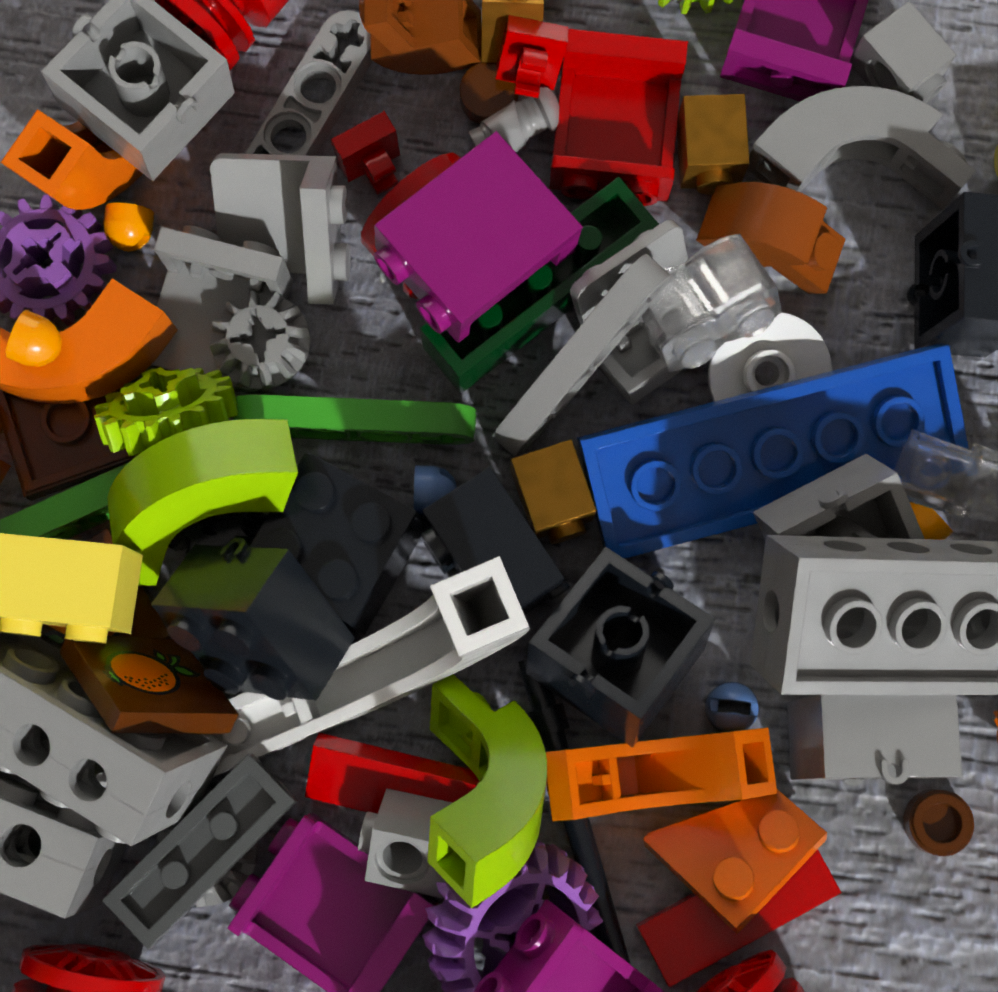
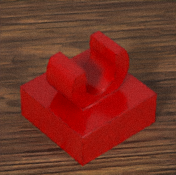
M508 15L496 63L495 79L514 83V94L534 98L539 97L540 87L554 90L568 44V26Z
M385 111L331 139L337 164L348 183L366 174L377 195L398 184V180L394 175L396 168L391 160L400 156L396 129Z

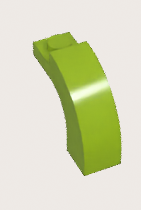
M240 419L191 428L152 445L134 457L121 470L112 483L107 496L112 544L123 545L143 555L138 586H156L168 545L179 532L193 523L225 513L284 511L298 474L288 420Z
M452 674L432 684L430 731L472 770L480 782L471 792L430 816L427 862L473 908L513 879L527 862L535 847L543 811L547 781V758L544 744L535 724L515 700L493 711L481 694L472 692Z

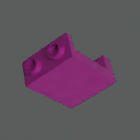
M744 0L720 77L799 102L820 92L845 87L852 67L850 59L869 0Z
M495 131L374 225L375 247L377 251L373 256L381 271L392 283L399 285L404 281L419 298L416 302V307L428 325L439 334L447 330L455 341L459 343L469 335L470 325L546 263L551 260L557 266L574 253L583 226L500 134Z
M313 812L304 815L299 823L290 817L267 849L276 857L262 878L251 873L230 902L229 907L236 911L237 914L227 929L237 936H240L242 933L247 934L327 992H381L428 921V914L425 908L436 906L439 901L433 896L416 893L415 891L411 892L364 881L369 853L358 851V844Z
M546 899L539 910L522 923L516 934L514 944L495 970L482 978L474 992L665 991Z

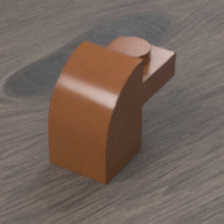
M359 0L360 18L364 28L370 33L371 59L375 63L393 71L417 75L443 74L471 68L481 63V10L473 0Z
M740 182L716 185L696 241L735 269L771 266L807 294H827L845 238L823 221L827 207L817 200L779 185L762 182Z

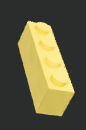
M0 533V632L41 637L42 625L66 627L64 639L99 644L107 643L108 632L131 634L143 555L123 545Z

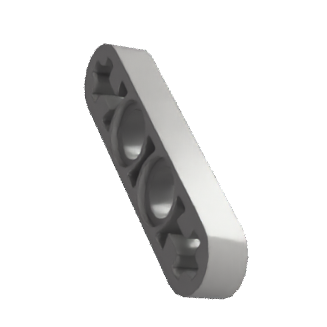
M352 10L339 11L331 15L323 23L245 154L317 155L373 61L371 59L370 33L364 28L360 13ZM353 33L358 34L360 46L357 47L350 44L346 47L340 57L341 71L334 65L340 55L337 38L340 37L348 40ZM317 78L330 80L336 86L334 95L324 103L309 102L304 98L303 91L310 81ZM286 127L299 128L306 134L304 145L293 153L280 152L273 145L276 134Z
M644 254L637 259L617 280L493 433V438L514 458L522 455L529 449L660 295L672 276L648 254Z

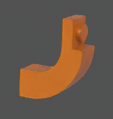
M38 109L1 161L4 166L63 206L74 210H86L110 201L143 175L142 172L79 121L62 126Z
M112 278L87 313L74 325L59 332L62 339L61 351L54 361L40 367L26 366L6 358V347L11 332L0 327V390L21 399L46 404H70L102 397L118 390L124 384L131 382L144 372L162 353L178 329L163 310Z
M768 727L637 741L633 748L627 743L546 752V787L550 798L552 821L577 820L662 806L745 800L777 794Z

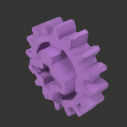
M43 195L39 209L34 210L24 198L18 200L19 215L13 219L8 214L0 211V224L3 226L0 230V312L5 314L10 311L9 317L16 322L24 310H29L46 317L52 323L54 317H59L68 327H71L75 324L74 311L81 307L87 312L93 305L90 300L94 293L100 295L107 286L101 279L102 274L116 272V264L109 256L104 255L114 246L109 241L105 232H99L102 226L91 212L82 215V210L70 209L63 205L59 210L57 203L48 195ZM50 258L53 262L49 267L43 269L40 265L44 260ZM84 261L83 268L80 273V264ZM44 296H54L51 298L42 299Z

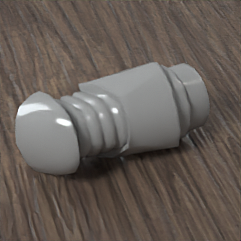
M540 87L538 98L519 95L516 103L513 100L495 114L481 121L479 127L468 131L474 148L497 131L517 153L526 147L529 139H533L535 135H539L547 129L553 133L559 123L558 99L553 91L547 87Z

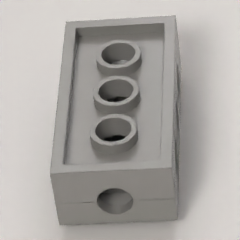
M766 535L750 666L781 695H998V541Z
M0 632L1 772L18 775L40 789L41 797L47 802L61 808L72 809L93 822L97 832L106 839L116 843L128 844L129 846H133L183 820L202 801L228 746L226 743L211 734L112 733L59 652L62 645L42 633L41 637H32Z
M0 778V893L64 919L101 905L127 844L116 843L106 839L97 832L93 822L72 809L61 808L47 802L41 797L40 789L21 778L20 782Z

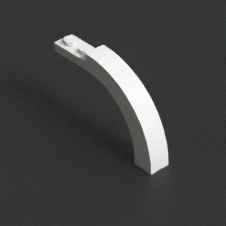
M500 556L431 585L430 588L433 595L421 606L387 627L352 644L317 701L286 697L284 700H275L264 694L244 692L228 699L239 715L231 733L211 734L228 745L213 778L233 770L248 754H254L259 759L301 740L318 735L319 732L324 733L461 671L525 635L530 630V627Z

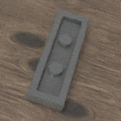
M248 754L102 902L149 950L193 908L298 800L254 754Z

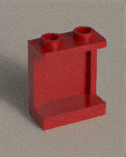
M568 29V44L564 54L559 96V123L555 131L549 189L561 190L562 194L574 199H590L619 176L643 206L653 205L657 201L668 202L675 174L673 160L681 80L686 65L688 41Z

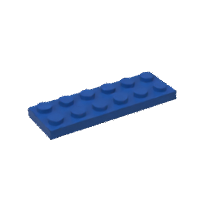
M943 343L929 345L577 437L590 494L596 508L595 515L603 549L607 547L624 559L757 524L753 514L755 510L864 454H868L896 471L902 485L972 467L950 346Z

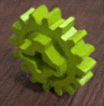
M163 367L142 372V378L135 383L129 382L124 384L120 392L108 393L105 396L107 402L95 406L96 415H94V419L102 444L108 445L110 452L115 453L126 449L128 456H135L174 434L211 423L229 421L228 418L238 415L231 378L229 376L222 377L220 370L204 374L203 368L200 367L196 369L191 367L181 371L180 369L164 370Z

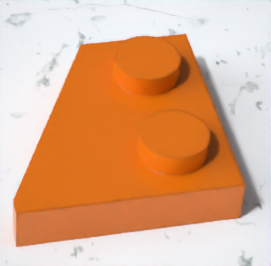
M777 789V794L740 800L651 831L643 838L645 847L726 925L738 934L827 840V832Z

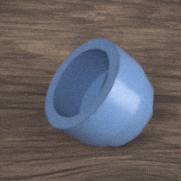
M415 465L414 510L419 515H424L423 509L457 488L454 477L445 468Z
M728 682L715 687L709 693L705 703V712L710 724L720 732L748 730L758 717L759 705L755 694L750 688L741 683ZM719 700L749 703V714L718 712Z

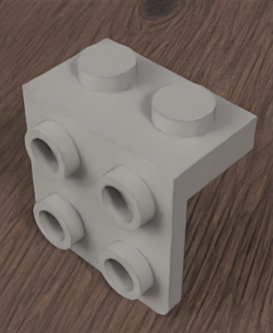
M220 153L216 155L210 165L219 241L242 247L244 241H255L274 248L279 252V257H283L290 273L306 274L308 304H334L339 282L349 280L351 267L350 245L341 241L340 224H345L347 219L346 186L338 185L336 156Z
M666 220L654 229L641 233L633 243L602 264L595 265L585 271L570 289V295L581 326L617 280L642 255L648 254L672 276L660 295L598 367L631 405L712 351L721 336L731 327L730 322L693 285L683 230L673 220Z
M186 225L183 227L182 232L161 227L154 251L168 271L156 307L166 313L178 331L150 367H163L164 370L180 369V371L191 367L193 369L200 367L203 368L204 374L220 370L209 345L211 344L212 321L218 319L225 309L226 301H235L244 297L250 290L268 294L277 292L288 300L293 279L283 257H279V252L268 245L255 241H244L242 247L220 242V238L216 234L196 226ZM254 318L255 325L252 326V335L248 338H243V342L240 343L251 344L261 358V362H264L263 352L266 351V341L276 338L278 334L277 332L268 333L259 319ZM231 381L233 389L249 393L259 390L246 388Z

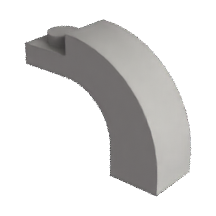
M873 86L835 88L810 96L793 105L781 114L756 140L749 154V166L747 168L764 183L779 185L801 192L820 171L832 164L852 159L869 160L893 170L942 210L946 208L977 171L966 162L964 155L958 148L948 142L939 141L930 134L943 116L941 112L913 96Z

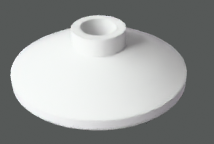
M761 312L739 320L721 336L710 358L708 384L712 399L715 402L832 371V362L824 340L810 324L787 313ZM767 361L772 365L774 375L769 383L761 385L755 378V370L759 364Z

